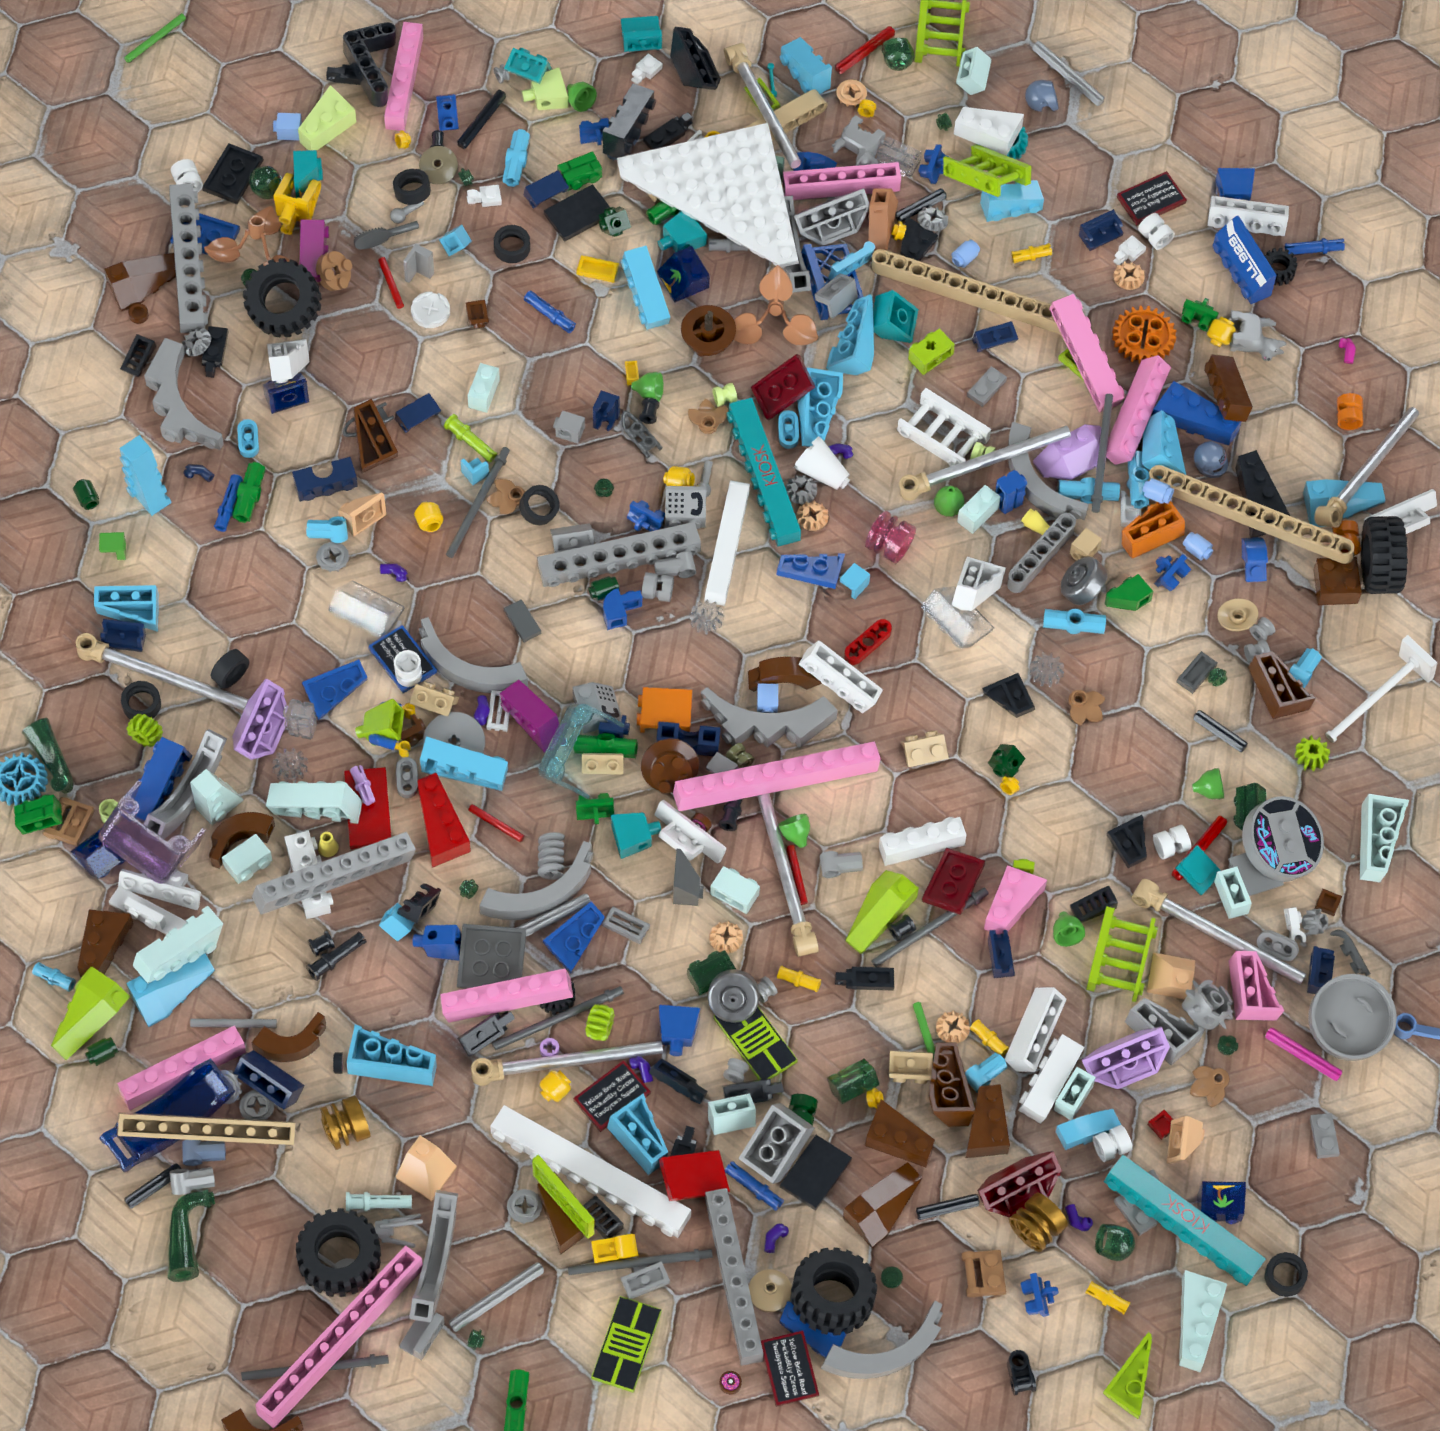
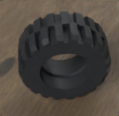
M279 258V262H275L272 259L268 261L266 266L263 263L259 265L257 272L252 271L250 274L252 279L250 281L246 280L244 285L247 290L243 291V298L245 299L243 303L248 312L247 314L259 329L261 328L268 335L272 333L274 337L280 338L281 335H284L285 338L292 336L291 333L295 332L296 335L302 333L301 329L304 327L308 329L312 326L310 321H316L318 317L316 312L321 310V303L319 301L322 300L318 283L304 265H298L294 260L287 262L285 258ZM281 283L295 284L299 288L300 296L297 304L291 310L277 314L270 312L266 308V296L274 286Z
M1398 516L1369 517L1364 521L1361 534V568L1365 590L1370 594L1399 593L1405 587L1408 564V547L1404 522Z
M338 1208L337 1212H332L331 1209L325 1210V1214L322 1216L319 1213L314 1215L313 1222L307 1221L304 1224L305 1230L299 1232L298 1242L296 1243V1258L302 1277H305V1282L309 1286L313 1285L315 1291L319 1293L326 1291V1296L331 1297L334 1296V1293H339V1297H346V1292L351 1291L353 1295L358 1293L360 1286L363 1289L366 1288L369 1284L368 1280H373L377 1275L376 1269L380 1268L381 1263L379 1237L373 1224H368V1219L363 1215L358 1217L357 1212L354 1210L346 1213L344 1208ZM335 1237L349 1238L359 1246L358 1257L350 1265L343 1268L327 1267L318 1259L320 1247L326 1241Z
M836 1247L833 1250L822 1248L819 1253L814 1251L809 1254V1258L804 1257L800 1262V1266H797L791 1288V1303L794 1305L793 1310L795 1314L800 1315V1320L804 1324H810V1329L814 1331L816 1329L821 1330V1333L826 1335L828 1332L833 1333V1335H841V1332L848 1334L853 1332L854 1327L859 1329L869 1319L877 1294L875 1273L871 1272V1266L867 1262L863 1263L861 1256L852 1255L853 1252L847 1249L845 1252ZM823 1281H837L847 1286L851 1290L853 1297L844 1302L828 1301L817 1293L814 1286Z

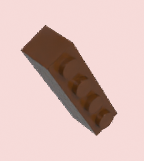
M1211 354L1209 361L1205 364L1204 371L1207 374L1209 384L1212 387L1214 397L1217 400L1224 420L1246 422L1253 406L1234 357Z

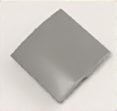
M1246 853L1228 858L1231 868L1238 867L1249 896L1284 885L1283 882L1272 880L1260 873L1250 862Z

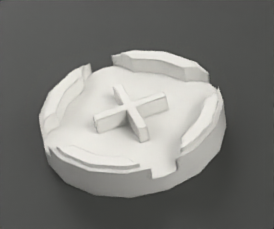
M424 292L414 298L412 302V318L419 326L424 328L439 327L450 316V304L447 298L440 293Z

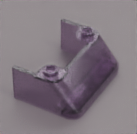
M138 780L119 801L99 832V840L151 880L163 884L169 881L197 849L206 830L202 828L192 841L182 835H175L167 842L134 818L139 811V805L134 799L142 783Z

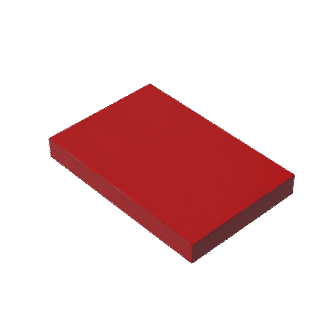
M719 1150L668 1156L659 1159L669 1201L705 1197L706 1192L725 1188L730 1192Z

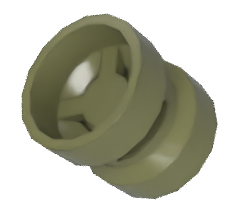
M742 743L735 744L726 753V757L736 763L738 769L751 766L755 760L750 753L745 751L746 748Z

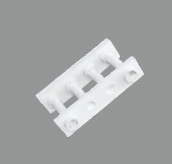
M927 388L921 393L920 404L922 406L909 422L901 418L898 420L897 431L903 437L911 439L947 462L950 467L965 462L966 459L964 457L975 443L980 441L986 444L991 434L989 427ZM928 410L938 414V417L925 432L915 427ZM944 421H949L955 426L941 443L931 438ZM960 431L971 435L958 453L947 448Z

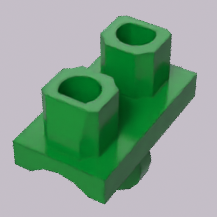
M1207 298L1203 302L1197 300L1193 302L1186 299L1181 321L1191 324L1192 320L1196 319L1200 321L1198 327L1207 332L1213 320L1217 319L1219 312L1214 311V307L1208 305L1209 299Z
M600 793L598 799L590 800V797L587 795H579L578 801H576L577 820L594 819V824L597 825L599 824V818L611 817V815H614L613 797L610 798L608 793Z

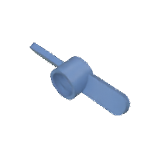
M1402 1013L1397 1016L1394 1035L1400 1039H1408L1412 1035L1440 1039V1028L1418 1025L1416 1019L1411 1014ZM1407 1022L1411 1026V1030L1404 1031L1400 1029L1398 1023Z

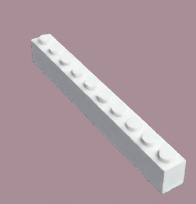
M505 1105L490 1126L491 1134L497 1141L507 1142L511 1145L512 1149L519 1153L523 1151L530 1155L531 1159L539 1154L553 1172L555 1171L557 1174L562 1173L572 1183H580L590 1193L595 1195L598 1193L608 1203L623 1207V1210L629 1215L641 1217L642 1221L647 1225L659 1227L669 1237L673 1235L678 1238L691 1218L690 1208L677 1201H669L668 1196Z

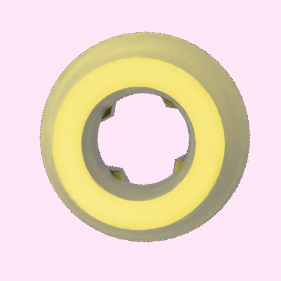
M1030 509L1021 520L1025 527L1041 535L1050 527L1037 510Z
M323 832L320 836L318 852L324 857H332L338 852V843L330 832Z

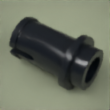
M436 130L432 132V145L430 148L434 146L445 147L443 145L444 133L442 131Z

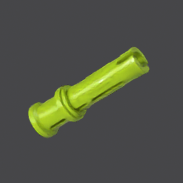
M456 414L451 415L445 421L443 427L454 433L456 439L465 441L485 458L487 462L491 463L492 459H495L498 453L472 433L470 426L463 424Z

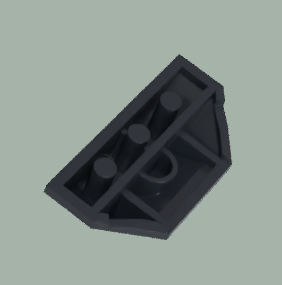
M675 27L673 29L670 57L684 86L716 90L721 78L707 48L693 35V31L690 28Z

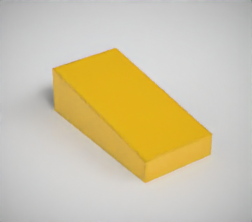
M625 361L627 385H632V382L639 379L637 361Z

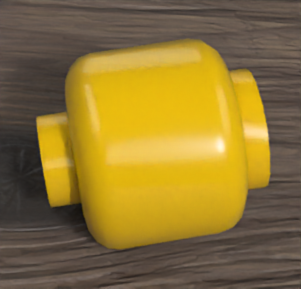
M1223 317L1214 319L1207 332V336L1211 339L1210 343L1217 347L1229 345L1233 338V333L1236 332V328L1233 326L1234 323Z
M672 466L668 472H665L663 481L666 486H694L695 476L688 467Z
M434 502L421 503L414 513L419 528L427 532L437 531L444 520L439 506Z
M552 1070L540 1081L539 1085L542 1089L540 1094L548 1102L551 1099L559 1102L570 1092L571 1081L560 1070L558 1072Z

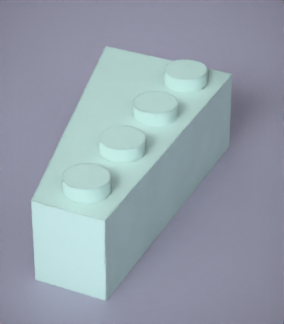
M280 781L279 783L270 784L266 807L274 815L301 818L302 814L309 818L320 820L321 816L332 818V821L341 822V818L350 819V823L358 824L363 801L343 781H336L335 783H326L324 781L316 783L304 781L289 783Z
M1368 794L1363 801L1361 807L1360 880L1381 882L1388 872L1394 846L1398 839L1400 826L1403 822L1409 800Z
M209 906L203 908V913L197 918L194 916L186 920L187 923L181 929L177 930L175 927L170 930L163 941L159 938L136 953L133 967L148 984L154 980H161L167 973L171 971L176 972L184 964L192 963L199 956L205 953L209 954L216 949L223 922Z
M1187 1270L1184 1271L1182 1277L1179 1366L1201 1372L1227 1283Z

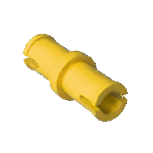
M1050 243L1036 247L1031 245L1027 249L1011 251L1012 259H1014L1013 263L1016 264L1027 260L1035 261L1036 258L1052 256Z
M780 966L777 974V979L788 981L796 987L802 986L818 992L821 985V979L806 975L801 970L797 972Z
M979 1019L971 1025L970 1030L982 1040V1044L989 1046L1002 1057L1007 1054L1009 1047L997 1037L996 1032L990 1031Z
M1091 1281L1085 1292L1103 1302L1102 1305H1109L1123 1315L1131 1303L1114 1294L1113 1290H1107L1094 1283V1281Z

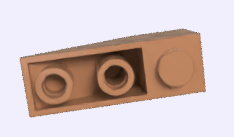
M892 188L873 189L869 208L868 241L874 243V251L879 249L888 250L898 200Z

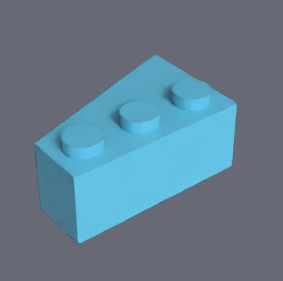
M799 37L782 46L780 60L784 66L789 68L791 76L798 80L804 93L815 89L821 94L830 89L832 66L830 64L825 65L822 62L823 57L820 55L815 56L812 53L813 48Z
M1161 410L1150 416L1144 430L1142 465L1148 470L1155 465H1161L1186 475L1175 421Z
M156 585L94 586V607L97 614L120 621L142 623L145 628L158 632L159 592Z
M643 1093L611 1115L607 1128L641 1168L650 1175L660 1167L659 1159L667 1157L668 1150L659 1129H657L654 1123L652 1112L648 1109Z

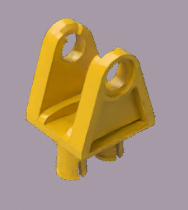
M288 172L285 174L274 194L277 216H280L279 221L283 223L280 228L282 233L291 235L296 221L312 220L321 190V181L312 179L303 197L296 199L291 197L294 188V174Z

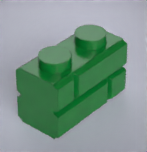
M593 151L557 165V170H559L569 186L567 191L572 189L578 190L583 185L596 183L602 178V166Z
M54 794L43 795L40 799L33 801H23L22 804L14 806L15 826L25 835L62 824V805Z

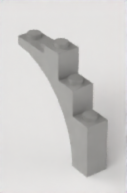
M164 338L144 375L146 386L157 391L152 401L154 411L161 416H166L160 427L162 437L169 442L175 441L180 444L185 437L190 442H198L204 444L207 448L221 450L224 444L222 434L208 428L197 420L186 408L180 397L177 380L179 368L185 355L183 344Z
M708 687L701 691V705L705 710H710L714 714L715 720L722 725L721 736L723 740L732 746L742 743L751 735H754L758 743H763L768 748L786 734L787 739L800 748L837 719V709L824 696L812 704L797 710L782 713H761L734 706L718 697Z

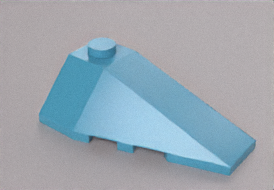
M871 295L855 300L846 318L848 324L843 331H840L838 335L840 340L837 346L832 347L826 366L827 370L855 376L871 370L874 358L873 299Z
M806 368L815 388L797 400L802 446H813L812 442L818 436L823 441L825 440L830 420L836 411V404L842 395L843 373Z
M1328 479L1306 481L1303 497L1309 524L1317 527H1326L1316 524L1314 519L1315 511L1319 506H1327L1330 498L1337 497L1349 481ZM1364 482L1346 504L1347 510L1343 514V519H1348L1355 513L1366 511L1385 503L1386 499L1382 483Z
M205 953L199 956L196 961L184 964L178 971L167 973L159 981L154 980L148 984L142 976H139L126 984L131 998L147 1026L150 1027L167 1018L173 1012L172 1010L180 1002L183 1003L187 996L195 988H198L215 969Z

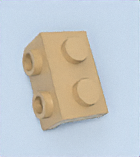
M426 681L423 684L415 685L410 700L412 705L449 716L452 705H457L459 696L454 695L455 691L447 688L439 690L435 688V684Z
M934 730L926 732V736L919 738L917 735L905 737L906 740L901 741V746L904 747L907 767L949 759L944 734Z
M582 754V774H623V754Z
M890 1050L889 1078H893V1082L905 1083L906 1079H915L914 1083L927 1084V1080H931L933 1053Z

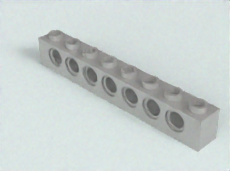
M193 184L169 185L179 322L180 333H190V330L195 331L197 327L202 329L204 324H208L207 312L203 313V307H206V295H202V289H205V279L200 277V272H204L203 260H199V255H202V243H198L197 237H201L200 225L196 226V220H199V208H195L194 204L198 203L197 191H193ZM183 222H188V223H190V224L184 225V224H182V223H183ZM189 239V240H191V241H190V242H185V241H183V240ZM187 274H193L194 276L188 277V276H186V275H187ZM193 291L195 294H188V292ZM190 309H196L197 311L191 312V311H189V310H190Z
M695 522L539 556L537 557L538 569L543 587H555L561 583H572L587 577L595 578L605 573L613 574L627 568L635 569L645 564L653 565L655 560L673 558L681 552H691L695 555L701 552V541ZM656 546H662L663 548L657 549V548H655V547H656ZM602 559V560H604V561H603V562H597L596 560ZM558 568H564L565 570H563V571H558L557 569H558Z
M407 832L256 885L252 898L262 915L409 862L416 848Z
M725 1188L706 1192L705 1202L740 1364L743 1366L763 1362V1349L728 1190Z

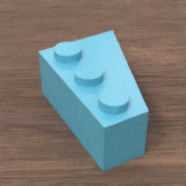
M1031 180V184L1027 186L1017 182L1015 184L1001 185V196L999 197L982 191L980 204L987 222L999 221L1003 218L1018 217L1022 214L1036 213L1043 210L1044 197L1038 181Z

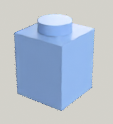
M277 114V120L273 121V132H277L278 140H299L298 128L302 124L301 114Z
M758 684L757 712L778 713V684Z

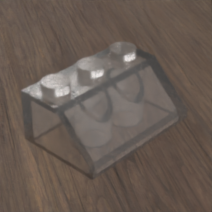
M352 580L335 590L328 611L334 613V616L339 619H346L352 622V625L357 628L368 630L375 637H382L391 631L403 613L405 606Z
M955 586L935 588L921 607L925 610L926 616L934 620L939 625L938 628L952 639V643L959 648L971 647L993 631L994 627L976 608L969 611L960 610L952 606L956 591Z

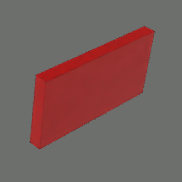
M386 767L363 769L367 780L371 782L370 788L375 802L368 806L362 803L358 824L350 823V819H348L350 849H359L392 837ZM350 770L344 771L345 783L361 799L359 791L355 789L356 784Z

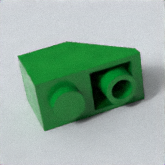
M1137 574L1134 577L1130 576L1125 579L1119 587L1111 588L1106 593L1105 605L1112 608L1136 611L1152 600L1154 591Z

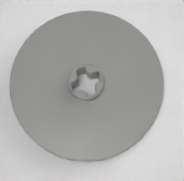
M450 712L449 716L439 715L429 723L423 736V746L427 736L452 744L450 743L452 738H456L457 741H460L456 743V746L483 753L485 749V735L481 725L473 717L461 712Z

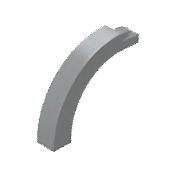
M785 196L799 264L782 267V269L791 280L792 293L811 291L810 275L803 262L797 226L793 218L795 215L793 196Z
M1012 422L1008 446L1030 439L1031 427ZM1028 452L1008 459L1010 472L1016 470L1026 478V495L1024 496L1035 507L1056 519L1064 513H1070L1075 519L1085 520L1089 504L1068 498L1049 488L1035 473Z
M429 617L421 619V628H419L422 637L421 649L437 671L448 680L466 689L483 693H491L492 690L503 691L518 679L528 687V678L520 662L503 667H482L467 663L454 656L443 646L434 631Z
M210 729L206 730L195 758L184 778L172 795L158 809L147 815L140 833L159 842L168 837L181 825L195 807L190 782L206 769L215 774L222 759L221 752L227 738Z
M583 841L568 871L556 882L541 890L512 894L488 888L480 903V914L502 920H524L541 916L567 903L581 890L591 874L590 863L594 855L592 844Z
M437 1190L435 1193L425 1258L418 1285L412 1298L409 1319L431 1323L435 1315L450 1255L457 1214L458 1193Z
M937 1301L933 1302L918 1332L903 1345L883 1353L861 1354L845 1350L833 1344L821 1369L838 1376L853 1379L878 1378L902 1370L917 1360L936 1338L941 1327L935 1324L939 1323L943 1315L940 1312L943 1304Z

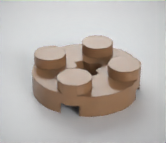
M337 251L321 255L316 264V273L320 275L322 280L320 281L321 285L329 291L348 287L351 278V261Z

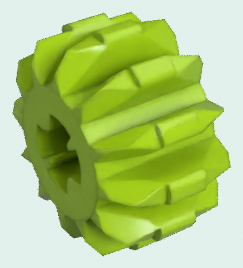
M146 714L134 716L126 728L127 734L132 737V740L137 741L138 744L140 743L144 747H153L157 741H160L163 734L162 726L158 724V721L153 720L152 717L150 718Z
M1312 735L1308 740L1303 737L1301 742L1296 745L1294 756L1298 758V765L1304 764V770L1308 767H1311L1312 771H1315L1316 767L1321 770L1324 764L1329 761L1330 749H1327V742H1320V737L1317 740H1314Z
M595 1004L592 1007L586 1022L585 1030L587 1037L597 1041H605L608 1038L614 1023L615 1015L613 1008L603 1004Z

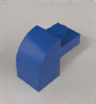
M1262 537L1242 538L1245 581H1267L1266 563H1268L1265 540Z
M617 588L605 597L603 616L607 630L627 626L626 611L642 607V594L640 590L628 591L620 595L619 588Z

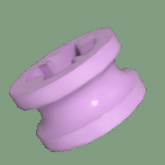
M552 1038L543 1040L540 1044L541 1056L558 1055V1042ZM547 1045H552V1053H547Z

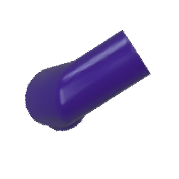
M836 443L828 446L834 455L842 453L844 459L851 458L854 455L852 452L853 448L850 445Z
M380 564V574H395L397 582L407 580V570L400 565Z
M480 695L477 698L478 707L475 711L474 719L483 726L487 723L490 709L487 697Z
M636 1056L629 1059L632 1069L639 1068L643 1083L653 1081V1076L649 1074L650 1064L644 1058Z
M1075 1204L1065 1207L1069 1224L1072 1227L1081 1231H1088L1092 1227V1219L1090 1217L1083 1218L1078 1216Z
M776 1224L766 1233L764 1252L775 1253L776 1240L780 1236L782 1238L786 1237L789 1233L787 1226Z

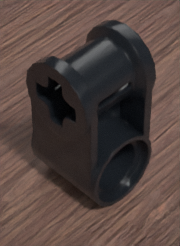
M1022 1350L1013 1351L1007 1362L1013 1395L1015 1396L1018 1395V1392L1028 1390L1036 1391V1382L1028 1355ZM1019 1358L1023 1361V1365L1015 1366L1012 1360Z

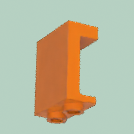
M643 687L642 695H638V707H642L641 713H637V725L640 726V733H645V728L658 729V722L679 723L680 729L690 732L692 690Z

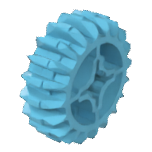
M21 752L19 757H16L14 753L10 759L5 756V762L0 761V801H6L9 806L14 802L16 806L26 800L33 801L35 797L41 798V792H46L45 785H48V773L45 770L44 764L40 763L37 757L33 759L31 754L25 757L23 752ZM24 769H29L36 775H31V773L25 772ZM3 784L14 787L15 791L7 789Z

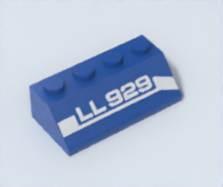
M1237 215L1215 234L1213 249L1222 258L1224 267L1229 269L1234 283L1238 284L1241 288L1243 297L1250 304H1253L1272 295L1276 273L1239 215Z

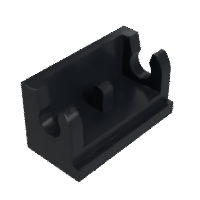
M423 883L420 887L427 890L428 893L425 895L423 892L417 891L410 900L406 899L403 901L404 905L398 909L397 914L417 924L436 906L441 892L440 888L436 889Z

